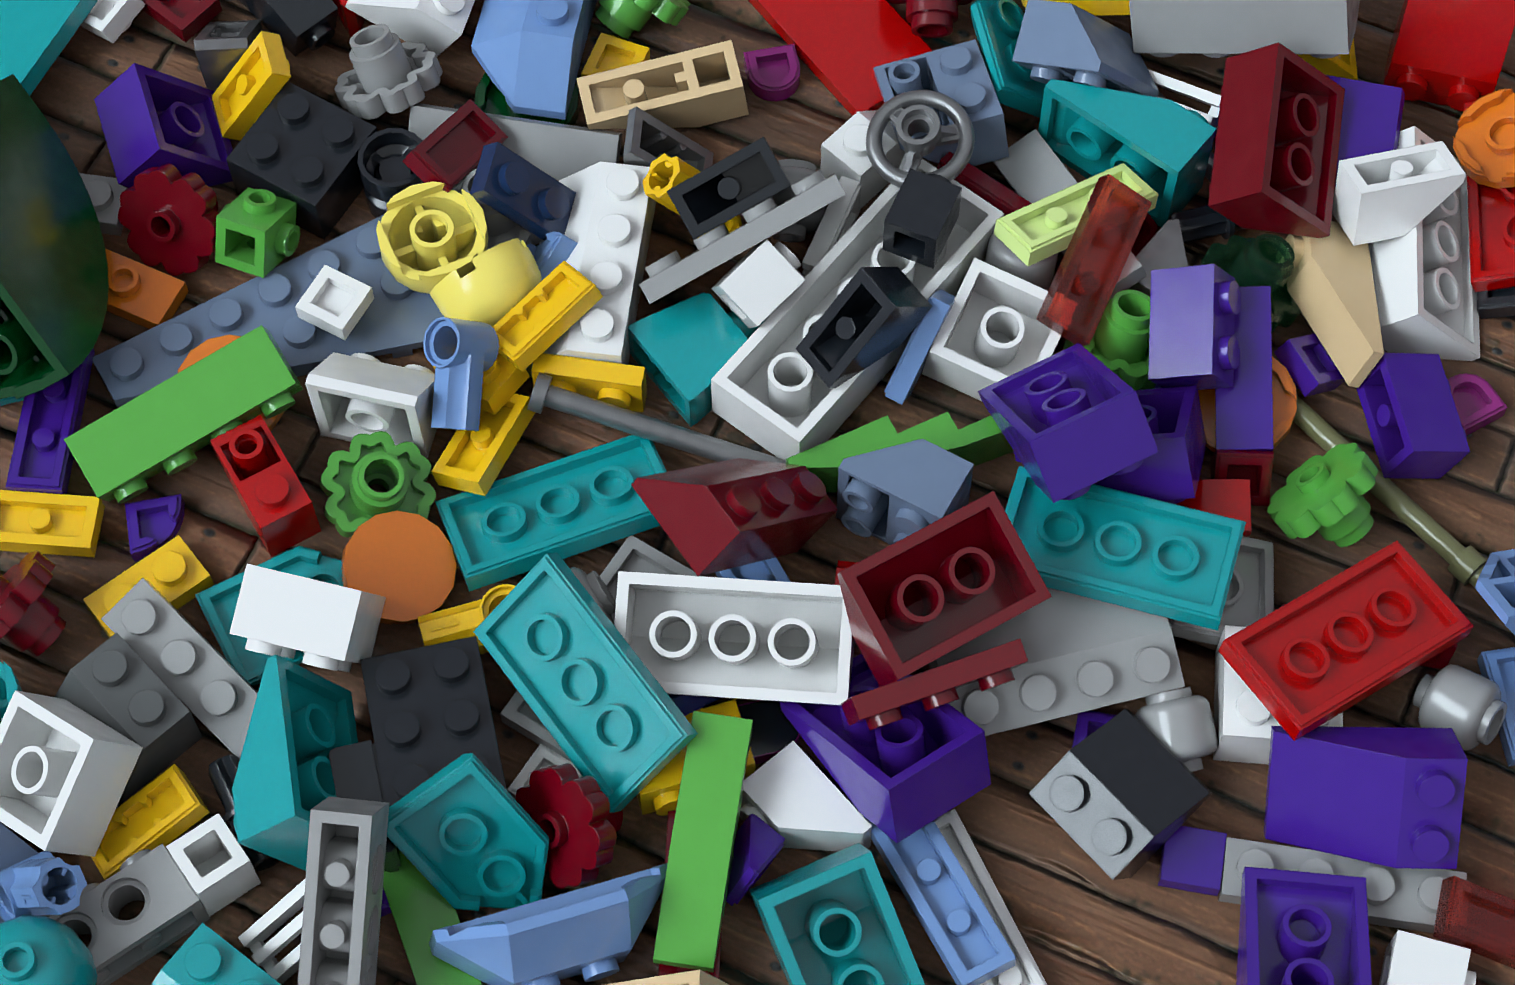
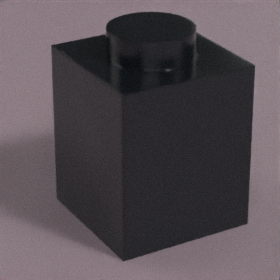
M910 168L884 220L882 250L934 269L959 217L962 187L952 184L941 175L924 174Z

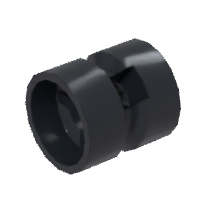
M387 128L375 132L363 142L358 151L357 163L364 185L366 201L371 214L375 218L386 213V204L395 194L411 185L424 183L402 162L423 140L415 133L403 128Z

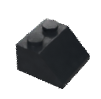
M1124 709L1070 749L1029 794L1112 880L1131 878L1203 804L1212 792L1129 709Z

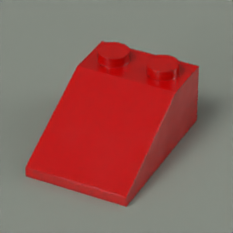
M1404 0L1391 39L1382 85L1402 88L1405 93V100H1421L1450 106L1454 110L1464 112V103L1476 101L1495 90L1515 26V0Z

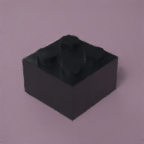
M287 81L226 159L236 193L240 195L248 187L265 189L273 192L278 197L296 202V225L325 240L364 189L357 163L358 151L363 142L377 132V128Z

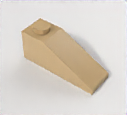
M732 40L576 78L589 130L627 129L628 113L634 107L640 108L671 128L701 127L749 115Z
M1331 221L1330 236L1314 238L1289 234L1281 247L1280 264L1285 267L1287 290L1347 385L1359 388L1384 355L1369 245L1366 243L1353 246L1340 224Z

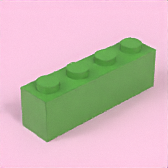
M260 325L68 436L64 441L97 498L108 502L116 498L118 504H122L145 492L149 488L146 480L163 470L166 471L167 475H173L192 465L198 460L194 452L210 444L211 439L262 413L268 419L284 412L296 403L293 395L303 390V387L271 332L263 325Z

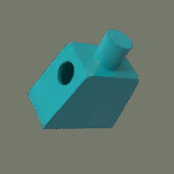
M700 293L629 325L630 354L640 366L645 367L646 374L688 425L692 427L712 410L711 379L760 325L748 328L733 311L726 313L711 294Z

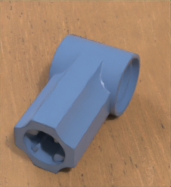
M448 317L436 318L429 324L423 340L425 356L431 365L435 366L431 428L479 431L483 371H487L493 366L497 359L499 351L497 333L490 324Z
M42 851L1 870V918L7 921L22 915H62L80 906L81 892L87 886L80 865L67 864L60 857L55 858L49 851Z

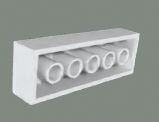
M924 159L921 160L918 171L924 174L938 170ZM954 179L950 181L952 184L962 187L959 217L934 269L882 250L884 220L900 190V187L890 184L805 276V281L771 313L711 379L712 411L777 458L783 460L828 441L899 361L914 329L898 348L837 388L831 389L828 388L796 350V347L861 267H899L927 300L940 289L956 296L974 257L985 262L988 242L994 232L996 219L1003 217L1004 213Z

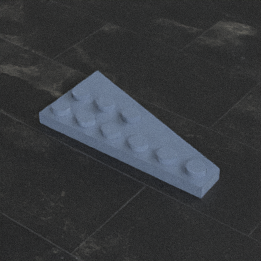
M381 215L275 267L264 278L257 276L94 356L92 361L117 408L176 375L189 352L210 338L229 334L243 336L263 325L271 332L294 374L298 377L308 375L333 352L349 356L355 353H364L373 357L392 353L393 358L413 355V349L423 347L424 335L429 324L436 318L444 316L430 294L413 291L397 282L385 266L381 257L376 232L378 220L381 223L383 216ZM324 265L372 287L374 300L346 340L298 318L295 308Z

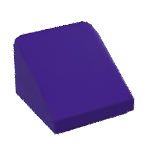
M755 814L748 815L736 832L734 859L726 902L731 906L734 903L738 904L765 873L785 845L783 843L785 838Z

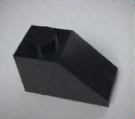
M762 137L669 189L667 193L692 238L696 239L791 186V183L766 138Z
M861 267L796 347V350L829 389L837 388L898 348L931 309L932 305L899 267Z

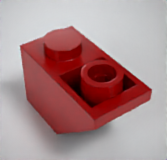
M261 415L210 440L248 518L271 557L321 532L312 501Z

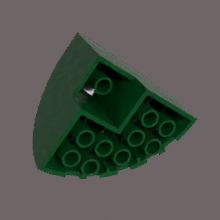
M14 74L0 80V399L14 396L16 399L43 390L68 376L83 363L93 349L102 330L109 292L105 244L98 217L86 186L62 141Z

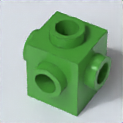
M248 187L235 200L226 204L216 216L215 262L264 278L286 256H291L298 246L300 228L296 225L297 203L278 197L273 192L265 189Z

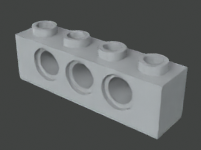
M328 797L310 811L298 985L376 984L389 803Z
M163 844L153 850L145 849L133 854L124 861L119 872L102 883L88 884L81 892L80 906L62 915L49 916V918L71 928L77 936L82 934L92 935L91 942L87 948L92 954L98 976L96 985H110L200 926L202 922L205 923L210 919L199 898ZM137 900L145 902L143 910L137 917L131 920L118 919L121 909L127 903Z

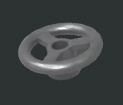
M931 90L904 92L885 102L872 117L866 134V151L872 166L883 179L900 188L910 168L918 171L923 156L930 154L936 146L958 143L955 154L946 165L936 171L926 173L938 174L952 181L968 164L975 144L973 124L963 107L951 97ZM932 108L944 112L951 118L954 124L940 125L939 116ZM889 121L896 127L898 140L905 150L899 169L889 162L882 147L883 132ZM917 132H925L928 134L923 139H914L911 137L913 134Z

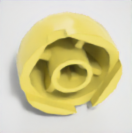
M432 181L411 185L395 194L386 204L387 211L382 216L381 223L378 220L376 228L382 260L396 281L413 291L430 294L434 286L455 269L461 278L472 272L475 266L471 259L487 250L489 240L484 211L475 198L463 189H461L462 194L455 190H450L447 193L443 191L445 183Z
M519 238L500 243L472 258L471 261L475 268L463 278L459 276L456 269L449 273L434 286L430 295L444 317L484 322L493 327L542 281V276L534 256L524 240L520 241Z

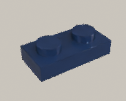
M499 142L483 146L470 190L472 196L544 241L547 239L546 234L553 231L565 235L576 192Z

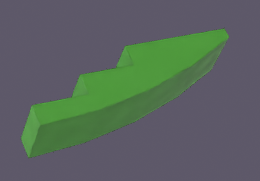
M946 412L897 433L887 415L786 459V464L806 466L809 472L815 474L823 482L826 492H837L838 467L844 458L919 439L933 443L973 463L974 466L1012 453L1014 450L992 416L958 429L949 412Z
M693 711L691 725L698 734L687 744L662 894L653 963L714 972L734 859V844L743 798V783L753 732V720Z

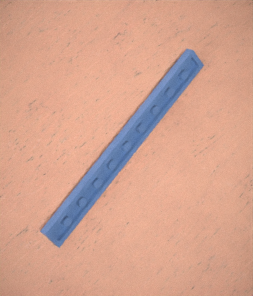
M776 557L715 572L717 577L791 582ZM863 816L872 825L871 840L956 985H980L1015 966L1016 957L934 821L899 843H896Z

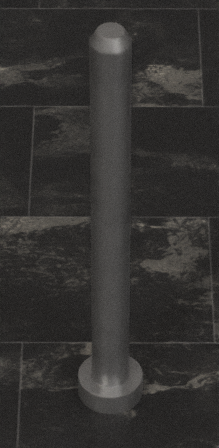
M540 372L527 410L541 414L545 406L716 462L742 458L786 463V460L553 386L551 385L553 376Z

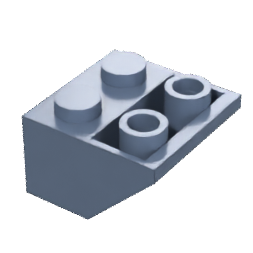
M1028 0L1012 61L1030 69V78L1032 80L1047 84L1051 79L1146 96H1158L1159 90L1140 53H1133V42L1129 33L1072 3Z
M976 39L873 67L884 103L901 93L913 90L936 91L958 102L970 117L974 128L975 144L972 156L968 162L972 166L1009 157L1004 113ZM932 108L939 116L940 125L954 124L951 118L944 112ZM892 124L900 150L905 151L904 146L898 140L896 127ZM917 132L913 134L911 137L914 139H923L928 134L925 132ZM958 143L936 146L930 154L923 156V158L939 164L940 159L949 152L955 154Z
M924 439L844 458L838 467V510L836 511V518L840 519L843 525L856 535L862 537H870L872 535L892 545L968 505L974 464Z

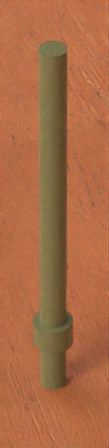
M1296 395L1297 413L1293 422L1322 449L1328 452L1338 444H1350ZM1378 469L1375 484L1369 491L1450 564L1447 570L1464 586L1470 583L1475 587L1487 559L1473 546L1470 545L1465 548L1389 478H1384L1383 473Z

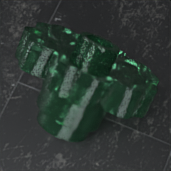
M1270 233L1260 234L1256 238L1233 235L1225 245L1213 243L1202 258L1200 265H1217L1234 277L1239 287L1271 286L1272 333L1277 326L1290 327L1301 312L1287 290V280L1294 270L1293 261L1295 254L1290 244L1283 238Z

